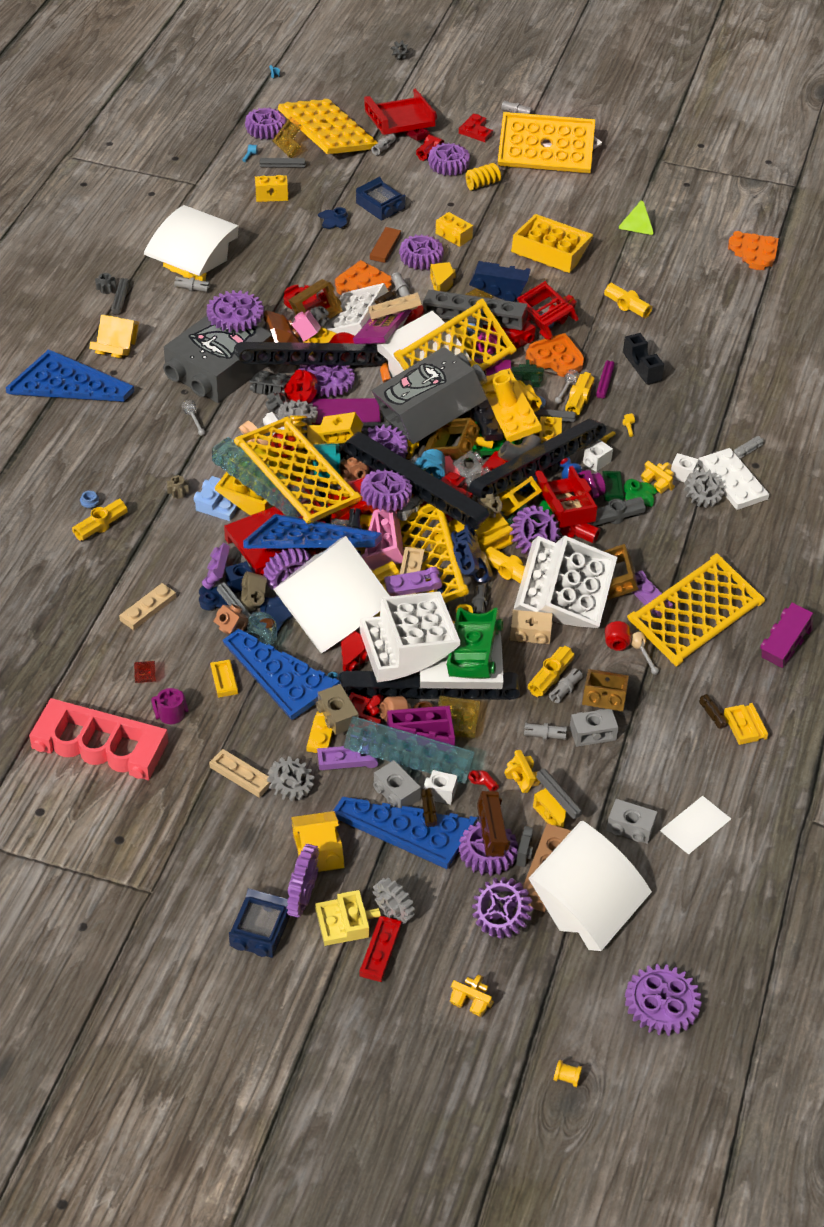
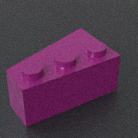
M793 602L789 608L783 610L780 616L781 620L773 625L770 637L768 639L765 638L760 646L762 658L781 668L794 655L797 645H802L804 642L802 637L805 633L810 634L813 630V613Z
M450 706L387 710L389 743L454 754L455 735Z

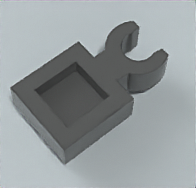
M524 826L517 854V866L525 867L527 859L532 857L533 846H530L533 827Z

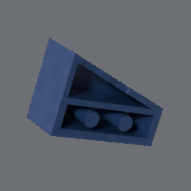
M478 261L469 285L502 300L517 302V298L521 295L528 281L531 269H515V266L508 268L499 266L500 264Z

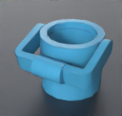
M437 449L424 451L421 457L417 458L414 465L432 474L439 480L445 476V456Z

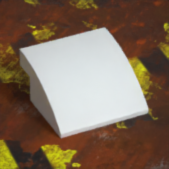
M183 205L175 210L157 229L147 245L144 255L201 276L203 273L227 261L228 244L238 238L239 225Z
M382 283L342 293L339 299L342 303L341 308L343 312L330 319L323 328L337 334L346 332L355 336L371 318L368 307L376 305L374 301L389 292L385 284ZM406 319L401 323V325L397 329L403 326Z
M433 311L397 329L385 343H377V351L388 360L391 378L404 371L395 358L394 352L406 348L445 323ZM443 332L441 334L442 341L450 343L451 335ZM454 336L453 343L461 346L458 338ZM430 340L428 348L437 351L438 344ZM440 344V349L445 347L449 350V346ZM452 347L451 352L457 355L460 353V349ZM419 348L414 350L416 358H424L423 350ZM463 350V354L469 361H471L467 352ZM403 357L410 367L411 360Z
M347 536L340 538L328 549L313 556L274 588L276 594L320 653L325 652L359 628L361 618H370L376 615L381 608V597H390Z
M540 536L536 537L531 544L513 610L552 613V622L598 628L617 557L567 536L562 537L556 543Z
M441 592L381 597L380 617L360 619V634L377 682L394 680L419 672L440 661L460 646V639Z
M499 632V635H495L491 657L492 661L496 663V673L492 674L491 678L469 679L449 677L446 665L447 655L435 664L420 671V688L502 689L503 659L501 633Z
M580 821L528 878L559 931L578 932L588 950L602 951L652 892L631 862L607 838L584 821Z

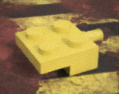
M359 890L337 894L336 900L315 903L324 946L369 938L367 920L381 916L379 908L365 910Z

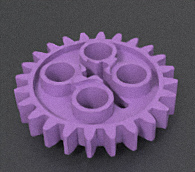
M232 290V293L225 291V295L219 293V297L214 296V300H209V304H207L208 321H211V325L216 324V328L222 327V331L229 329V332L235 329L237 333L239 329H242V331H245V328L252 329V325L257 326V322H261V318H263L264 307L262 306V301H259V297L254 298V294L248 295V292L242 294L241 290L238 293H235L234 290Z
M300 365L301 370L309 371L316 376V394L320 393L321 397L323 394H326L327 397L330 394L336 396L337 393L343 395V391L348 392V389H352V385H354L355 373H353V369H350V365Z
M384 424L381 428H378L377 425H375V429L368 427V436L401 457L406 458L405 454L408 453V443L402 431H398L397 427L392 429V425L385 428Z
M306 844L297 858L295 870L292 872L288 887L287 913L290 916L301 917L303 910H305L309 903L311 891L315 887L318 874V846Z
M656 964L655 970H652L648 965L646 973L639 969L638 976L632 975V980L628 982L625 992V1006H629L628 1014H634V1022L641 1020L640 1028L645 1025L649 1026V1033L653 1029H657V1034L660 1035L662 1030H665L666 1034L670 1036L672 1029L677 1034L680 1033L681 1027L687 1030L689 1024H694L695 1017L698 1018L701 1007V993H697L698 985H692L693 978L685 979L686 972L678 974L677 967L670 971L667 964L664 969H660V966Z

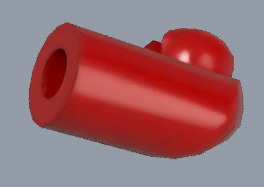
M374 695L367 704L366 710L367 712L369 711L370 716L373 717L380 713V709L377 706L383 702V695Z
M472 770L468 773V779L473 784L485 785L489 791H496L499 788L497 782L486 771Z

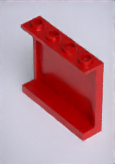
M416 88L413 89L414 98L376 104L370 96L364 97L365 112L383 135L435 126V120H437V113Z
M289 501L224 526L225 540L228 544L232 542L235 544L256 574L263 575V569L266 567L265 563L270 561L269 557L276 556L275 552L280 553L282 549L243 548V541L274 514L303 519V516ZM304 548L306 551H314L316 554L325 551V548Z

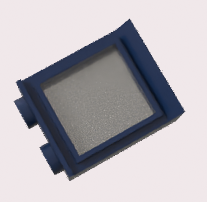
M380 176L356 188V204L381 221L405 209L406 195L400 194L385 184Z
M248 888L242 907L231 932H229L230 946L239 951L245 950L261 957L273 958L290 918V915L287 913L288 899Z

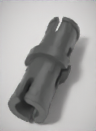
M478 585V587L475 586L472 606H474L473 613L475 614L485 613V608L487 607V588L484 585Z

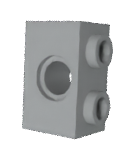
M599 709L572 714L570 730L576 747L616 741L618 725L611 709Z
M394 760L374 772L373 786L379 794L381 793L387 799L391 807H410L420 801L421 787Z
M615 799L608 818L606 831L648 844L655 825L657 811Z

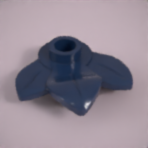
M337 207L334 210L320 212L318 217L324 219L323 228L331 229L335 226L342 228L347 224L348 213L345 208Z
M201 586L199 589V603L202 609L210 611L214 610L215 607L221 608L222 605H228L217 591L218 586L211 589Z

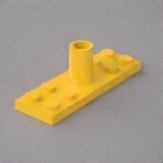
M510 368L486 376L487 383L482 388L506 441L513 442L542 431L540 422Z

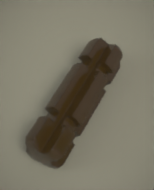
M389 291L374 302L379 304L396 299L397 292Z
M708 694L700 696L699 703L712 721H715V725L719 729L726 727L728 720L722 715L723 713L712 701L711 697Z
M424 788L421 795L425 825L427 827H435L437 825V815L433 789Z

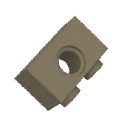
M341 684L318 692L317 710L319 713H323L327 727L329 729L332 728L335 735L358 727L359 714Z

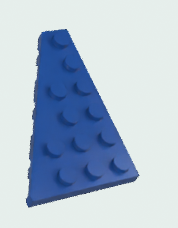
M49 349L6 387V393L13 395L123 402L134 392V386Z
M274 514L243 541V548H329L337 540L347 536L354 547L372 548L382 541V533L318 521L307 524L301 518Z

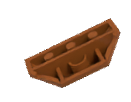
M268 310L264 311V321L269 332L272 333L274 342L300 343V336L292 326L293 321L291 319L288 321L284 315Z

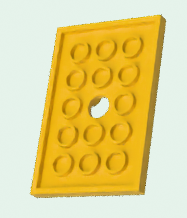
M329 99L286 102L278 105V110L326 154L371 150L378 143Z
M503 112L497 166L590 173L595 119ZM547 139L550 140L552 146L543 147L541 143Z

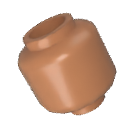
M403 696L386 697L379 707L380 716L386 722L387 710L412 709L411 704Z

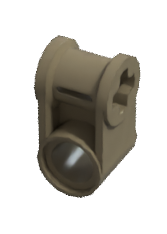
M247 571L242 579L241 602L249 612H252L264 602L267 578L264 575Z

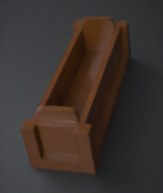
M481 791L477 809L486 856L503 857L504 851L509 849L510 841L506 837L500 806L502 798H499V792Z

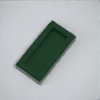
M602 471L606 489L604 494L605 501L613 499L623 501L624 493L621 471Z

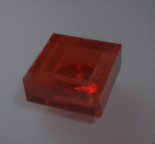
M155 661L134 662L135 683L156 682Z

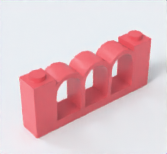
M50 698L29 735L32 749L39 752L51 754L54 750L58 755L69 758L80 754L84 762L91 765H99L108 761V765L112 770L129 772V775L145 780H150L168 744L167 729ZM68 723L83 726L77 738L70 741L60 740ZM95 730L111 734L107 742L100 748L86 747ZM122 737L138 741L132 753L125 756L114 754Z

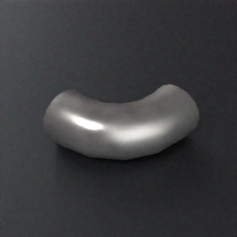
M531 434L524 437L520 445L506 441L500 447L498 456L506 461H510L540 445L542 440L538 436Z

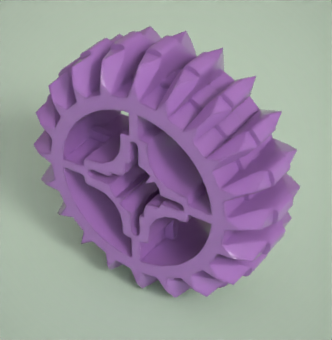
M271 107L258 108V110L253 109L252 112L246 115L245 127L247 133L252 137L255 136L256 139H274V137L278 138L279 135H283V132H285L286 119L280 111L271 109Z
M442 143V145L437 144L436 147H432L428 162L433 172L443 174V176H456L466 172L470 164V154L460 144Z
M415 234L414 237L409 236L408 239L406 238L404 242H401L399 254L404 265H408L409 268L414 267L415 270L421 269L422 271V269L428 270L431 264L442 262L444 250L442 243L439 242V239H435L434 236L429 237V235L423 236L422 234L417 236Z
M377 469L376 472L371 471L370 474L365 476L361 482L360 493L363 501L367 502L368 506L372 505L373 509L378 508L380 511L386 510L389 512V510H393L396 512L397 509L402 510L410 502L412 485L410 480L406 479L404 475L400 476L399 472L394 473L393 470L386 471L384 469V471H380Z
M534 505L530 508L525 507L523 511L517 512V516L512 519L515 523L510 525L514 529L510 532V535H514L515 538L511 542H517L516 548H522L521 553L523 554L527 552L529 555L532 544L529 541L534 540L538 536L555 543L561 537L556 533L561 530L556 528L559 521L553 520L555 515H548V509L543 511V506L537 508ZM530 517L540 520L541 523H537L534 519L532 520Z
M288 548V550L282 549L280 553L275 552L276 556L269 557L270 561L265 563L266 567L263 569V575L267 578L268 587L274 590L281 581H284L304 565L305 560L311 559V554L304 548Z
M477 822L476 827L470 825L469 830H464V836L460 838L459 852L466 868L472 867L473 873L479 870L481 876L484 872H488L491 877L493 872L500 875L501 870L507 872L509 866H513L518 854V844L515 835L511 834V829H505L510 846L508 850L504 851L503 857L486 856L479 822Z
M502 877L500 882L497 878H493V885L485 882L487 888L485 890L478 888L482 894L474 896L478 903L472 905V908L477 910L473 913V917L478 919L476 924L479 927L482 926L481 930L484 933L489 932L491 937H495L497 934L498 938L503 939L504 934H506L508 938H512V931L520 934L518 927L526 928L527 925L523 921L525 919L531 920V916L527 912L533 911V908L528 905L532 902V899L527 897L529 891L523 889V885L520 882L516 884V880L513 878L508 881L506 877ZM504 891L515 893L512 896L508 895L504 898H501L498 895V893ZM492 899V905L489 909H487L488 904ZM499 901H500L502 904H504L503 908H504L505 913H503V912L501 911L502 909H501V904L499 903ZM518 906L517 912L513 917V910ZM504 918L507 923L493 924L491 921Z

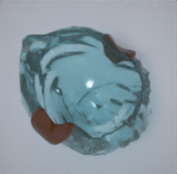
M265 612L252 613L248 618V634L258 638V641L266 645H273L277 640V624L275 620Z

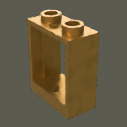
M321 279L289 299L288 301L295 315L302 311L305 313L306 310L302 302L322 289L330 304V307L326 309L329 312L327 317L332 319L343 312L341 308L342 303L333 292L335 289L332 283Z
M471 418L454 419L431 433L424 451L437 449L444 456L450 455L452 460L468 459L480 428ZM462 433L457 446L445 447L450 434Z
M623 544L605 550L604 552L617 557L616 564L625 561L628 574L611 580L606 600L639 590L626 545Z
M588 669L582 705L623 711L629 675Z

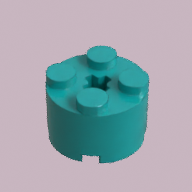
M313 444L319 453L340 474L339 444ZM316 459L313 460V466H318V461ZM328 472L318 473L320 477L330 478Z

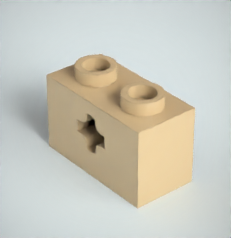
M513 610L510 641L550 644L552 613Z

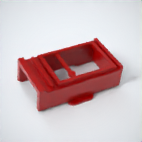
M546 281L517 298L519 303L527 304V320H532L541 329L540 334L546 340L552 338L549 325L568 314L575 321L579 320L574 307L553 290ZM548 297L552 299L551 302L536 311L532 308ZM551 304H557V306L553 307L544 314H538L540 311L547 308Z
M569 466L568 478L547 482L542 471L538 470L535 472L537 485L542 490L541 493L557 521H559L560 528L596 521L597 505L589 494L591 487L586 479H580L573 466ZM570 492L575 494V496L557 499L555 496ZM578 499L582 507L564 510L560 502Z

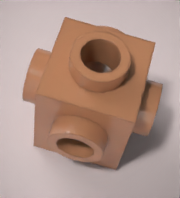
M354 457L340 462L342 477L347 482L361 479L369 472V466Z
M222 605L217 611V616L213 622L219 625V630L232 634L237 629L244 631L250 618L243 614L242 609L237 605Z

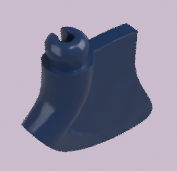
M279 596L274 598L264 597V602L260 605L261 620L264 618L274 620V625L271 628H265L267 623L262 622L268 634L271 637H275L284 623L294 616Z

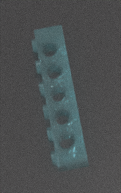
M227 437L212 447V461L215 465L227 471L229 475L235 477L258 496L267 500L272 506L282 511L284 515L295 518L301 516L244 450L234 443V440ZM280 473L276 475L279 479H287ZM288 486L291 492H298L300 490L298 486ZM299 498L301 504L311 503L310 499Z
M354 716L352 717L344 743V748L353 752H360L390 762L394 760L397 764L411 767L415 770L431 774L433 770L457 775V782L466 783L474 756V751Z

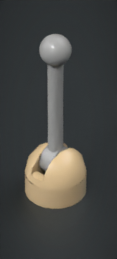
M642 632L632 634L631 646L635 649H641L651 667V673L654 675L658 674L659 669L654 666L644 648L646 644L644 634Z

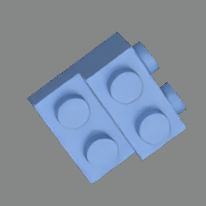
M211 476L209 480L203 482L202 491L195 493L196 511L230 521L239 507L215 491L214 487L220 481V478Z

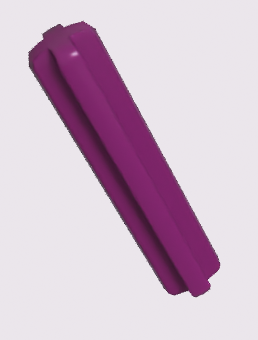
M607 360L605 362L597 389V398L604 399L606 397L615 364L613 361Z

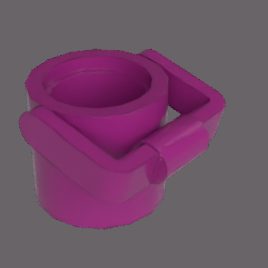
M585 470L578 473L580 479H586L590 485L591 491L589 494L593 500L605 494V483L599 472L591 473L590 470Z
M166 688L151 699L156 720L160 719L165 724L179 723L184 719L185 712H189L184 693L178 689Z

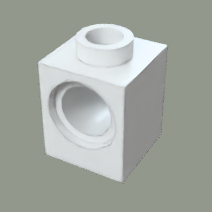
M598 440L584 449L583 463L597 472L611 462L613 448Z
M677 453L671 467V471L674 472L673 479L685 482L690 473H693L696 469L699 471L700 467H697L698 459Z
M433 770L430 778H426L424 788L433 789L434 801L451 805L457 789L458 776Z

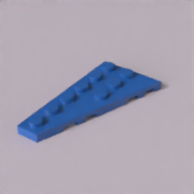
M237 629L222 640L229 651L291 720L316 704L319 691L341 684L336 678L332 679L326 676L324 672L314 670L301 660L285 652H279L273 646L258 641V638L240 629Z
M342 797L333 810L338 820L445 869H448L459 852L460 838L464 836V830H469L470 825L475 826L477 823V817L470 816L468 819L458 817V814L442 815L436 812L437 825L435 827H427L425 825L423 809L402 806V808L390 807L391 804L382 803V805L370 804L368 800Z

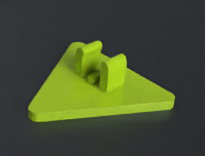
M643 201L636 205L619 225V229L653 235L654 232Z

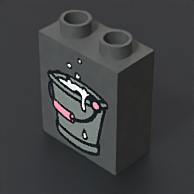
M206 315L164 346V372L170 380L174 382L180 381L187 385L196 395L200 397L206 396L216 403H220L250 380L257 372L269 365L244 364L240 362L234 353L235 345L239 342H274L272 333L258 325H252V329L245 328V331L239 329L237 333L235 329L229 332V329L222 331V327L216 328V324L211 325V321H208Z
M442 347L374 388L372 393L384 418L392 426L397 427L398 431H402L403 435L412 444H415L487 400L482 388L487 383V378L478 364L471 367L468 359L462 352L455 355L447 348Z

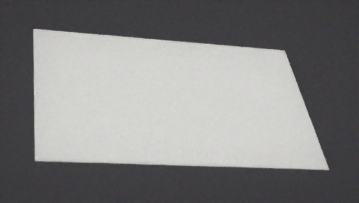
M702 796L660 831L687 854H690L729 822L731 818Z

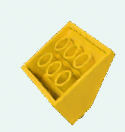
M534 214L513 235L511 252L570 273L580 261L593 238V234Z
M256 448L254 450L257 455L266 454L264 449ZM244 450L214 487L215 491L248 515H253L278 505L284 496ZM273 451L268 452L269 456L279 457V455H277ZM290 456L286 460H292L293 457ZM294 457V461L300 462V457ZM270 460L265 462L268 467L277 466V462ZM279 464V468L289 470L291 467L288 464ZM293 466L292 470L300 472V467ZM277 473L276 475L279 479H288L289 477L288 474ZM292 475L290 476V480L294 481L297 479L298 476Z

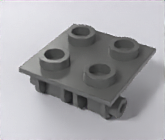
M259 371L249 380L250 383H253L250 385V391L266 395L269 385L268 394L272 393L273 390L274 393L277 391L278 394L281 392L285 395L284 387L291 377H287L284 373L274 375L270 374L269 371Z

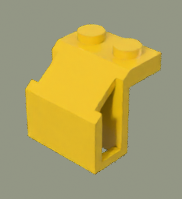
M101 315L97 342H90L89 349H94L95 353L105 355L106 352L112 353L111 356L116 358H122V355L128 356L131 344L135 345L139 321Z
M532 476L517 487L513 486L497 495L503 504L501 511L505 512L503 515H510L542 492ZM529 482L535 489V492L527 498L515 493Z
M335 811L291 817L293 838L298 856L306 844L315 845L319 848L317 858L318 872L344 868L343 848L336 826H339Z

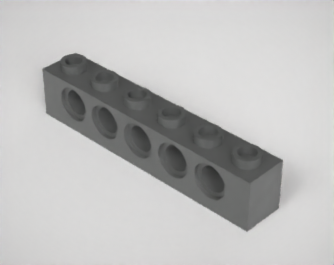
M428 290L423 300L424 315L433 311L440 318L451 320L475 305L482 298L501 327L523 330L528 318V308L525 303L436 290ZM480 309V310H481V316L487 318V316L485 315V313L483 312V310ZM467 317L468 322L477 323L475 317ZM480 319L479 324L488 325V322Z

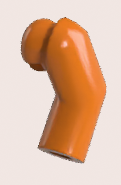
M384 363L380 368L383 383L391 379L388 364Z

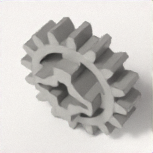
M291 400L289 403L285 401L284 404H280L278 410L279 420L287 416H307L302 421L308 425L316 422L318 414L317 407H313V404H308L307 401L300 402V400H297V402Z
M702 468L700 472L696 469L688 475L684 482L686 485L684 491L688 492L686 497L692 498L691 503L696 501L698 507L703 504L705 508L709 504L713 507L716 503H719L725 493L722 491L725 485H720L722 479L716 478L717 473L712 475L710 469L708 472H705L704 468Z
M288 756L287 761H285L281 757L279 762L274 761L268 771L267 782H271L269 788L276 789L275 795L282 794L283 800L286 796L292 802L295 797L301 800L303 796L306 797L313 787L314 776L310 775L312 770L305 768L306 763L300 764L298 758L292 761L291 757Z
M382 878L373 886L374 891L372 893L376 896L375 901L379 908L384 911V915L402 921L403 924L415 915L413 912L415 908L411 905L413 901L409 894L405 893L403 887L397 884L395 880L391 882L390 878Z

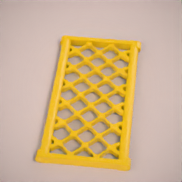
M481 298L475 305L402 350H397L394 352V356L402 368L406 370L409 368V365L403 357L411 360V367L414 360H422L415 357L414 350L418 348L423 350L424 358L427 357V352H436L428 348V342L433 340L438 344L437 350L440 349V344L449 346V351L452 350V347L460 349L462 353L463 350L471 352L472 357L471 361H469L471 367L478 364L474 361L475 353L482 355L483 363L479 366L484 371L507 355H512L517 350L484 299ZM480 309L483 310V312L485 313V315L487 316V318L481 316V310H480ZM467 317H475L477 319L476 326L469 325ZM480 319L488 322L487 330L479 327ZM459 324L464 327L463 335L455 332L454 325ZM491 324L497 332H493L490 330ZM467 327L475 330L474 338L466 335ZM478 331L486 333V341L477 338ZM443 332L451 335L450 343L442 341L441 334ZM489 334L498 337L497 344L489 342ZM454 336L462 338L461 346L453 343ZM500 338L502 339L507 348L500 345ZM465 339L473 341V349L464 346ZM476 342L485 345L484 352L476 350ZM488 345L496 348V355L492 356L487 353Z
M288 416L234 439V443L244 450L303 516V520L307 524H311L334 512L356 504L363 498L358 492H355L296 428ZM283 426L286 427L284 430L278 429V428H281V427H283ZM269 432L271 433L270 436H265V435H264V434L269 433ZM272 433H279L284 437L283 439L274 438ZM294 435L297 440L295 442L285 440V436ZM255 438V442H247ZM257 439L267 440L268 445L258 444ZM270 442L280 443L282 446L281 448L271 447ZM283 445H290L295 449L294 451L285 450ZM305 447L308 451L307 454L298 453L296 448ZM256 448L264 449L266 454L257 455L254 450ZM268 452H278L280 455L279 457H272L268 455ZM281 454L291 455L293 458L292 460L282 459ZM294 457L304 458L306 462H295ZM316 459L319 463L318 466L307 464V460ZM267 460L277 462V466L268 467L265 462ZM279 464H288L291 467L289 470L279 468ZM292 467H302L304 471L302 473L292 470ZM306 469L315 470V471L317 472V474H316V475L306 474V473H305V470H306ZM328 472L330 478L320 477L318 473ZM277 473L288 474L289 477L288 479H279L276 475ZM293 475L301 477L302 481H292L290 480V476ZM303 479H312L315 481V484H305ZM317 481L325 482L328 484V487H319L316 483ZM330 484H339L341 490L330 489ZM288 486H298L300 490L298 492H291ZM301 489H311L313 494L302 493ZM315 491L325 492L326 497H319L314 493ZM328 494L338 495L339 500L329 499ZM343 496H344V497H349V496H350V498L341 501V497H343ZM299 498L310 499L311 503L301 504ZM314 500L324 502V507L314 506L312 503ZM327 503L334 504L326 508ZM311 510L318 511L312 515L310 514Z
M431 504L420 507L417 512H413L406 521L400 520L401 529L405 524L411 525L408 531H401V535H404L402 538L403 548H415L418 541H425L419 549H424V554L429 556L422 563L421 571L426 568L437 567L440 572H443L440 579L442 585L447 586L444 593L441 594L444 602L447 603L469 593L468 587L464 583L461 570L454 555V544L445 513ZM422 517L428 518L425 524H418ZM432 520H439L440 523L435 527H429ZM415 527L422 528L417 535L411 534ZM426 530L432 531L428 538L421 537ZM436 533H443V536L438 541L432 540ZM409 537L414 538L411 545L404 544ZM429 544H435L431 552L425 551ZM440 547L447 548L442 555L435 554ZM432 558H439L436 565H429ZM443 561L451 562L447 568H439ZM402 563L396 564L399 573L401 570L400 566L402 565ZM447 575H454L455 578L451 582H443ZM438 589L418 592L417 594L436 592Z
M716 553L705 564L641 609L627 615V618L673 665L678 666L683 662V659L754 607L762 605L765 602V598ZM717 565L720 566L724 571L718 570ZM704 573L714 574L715 581L706 580ZM717 575L727 576L728 583L719 582ZM731 578H732L737 584H733V583L731 582ZM692 581L700 583L702 590L692 589L690 583ZM704 584L714 585L715 592L706 591ZM718 586L727 587L728 594L719 593ZM731 588L740 589L742 596L733 595ZM680 590L687 592L688 599H680L677 592ZM745 591H746L752 598L746 597V596H745ZM691 593L700 594L702 601L692 600ZM705 595L714 596L715 603L706 602ZM718 597L727 598L729 605L719 604ZM668 599L674 602L675 609L666 608L664 601ZM732 599L741 600L743 606L740 609L733 606ZM678 603L688 604L689 611L680 610ZM692 605L701 606L702 613L693 612ZM705 606L715 608L716 615L707 614ZM719 608L727 609L730 616L727 618L720 616ZM653 609L660 611L662 618H653L650 611ZM665 612L674 613L675 621L665 619ZM678 614L687 615L689 622L679 621ZM692 616L701 617L702 624L693 623ZM640 618L648 622V627L640 620ZM705 618L715 619L717 625L714 628L706 625ZM651 622L661 623L662 630L652 629ZM665 624L675 625L676 632L666 631ZM678 626L688 627L689 634L680 633ZM692 628L702 629L704 635L701 637L693 635ZM655 634H660L662 641ZM665 635L674 636L676 644L665 642ZM679 637L688 638L690 645L687 647L680 645ZM668 647L674 648L676 655Z

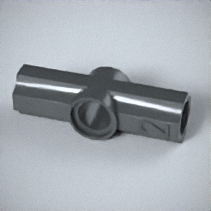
M642 497L626 501L613 499L609 502V505L597 508L596 521L590 522V525L595 526L607 522L619 524L622 523L625 517L644 513V500Z

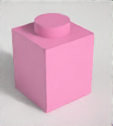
M309 310L305 313L303 311L298 313L292 323V326L303 341L317 334L321 328Z

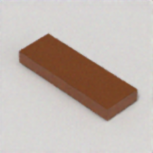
M385 227L370 253V260L385 263L401 235V230Z

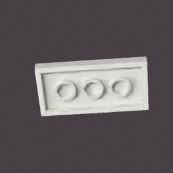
M730 448L699 458L698 464L701 468H704L705 472H708L710 469L712 475L717 473L716 478L722 479L720 485H725L722 491L725 492V497L736 510L768 500L769 493Z

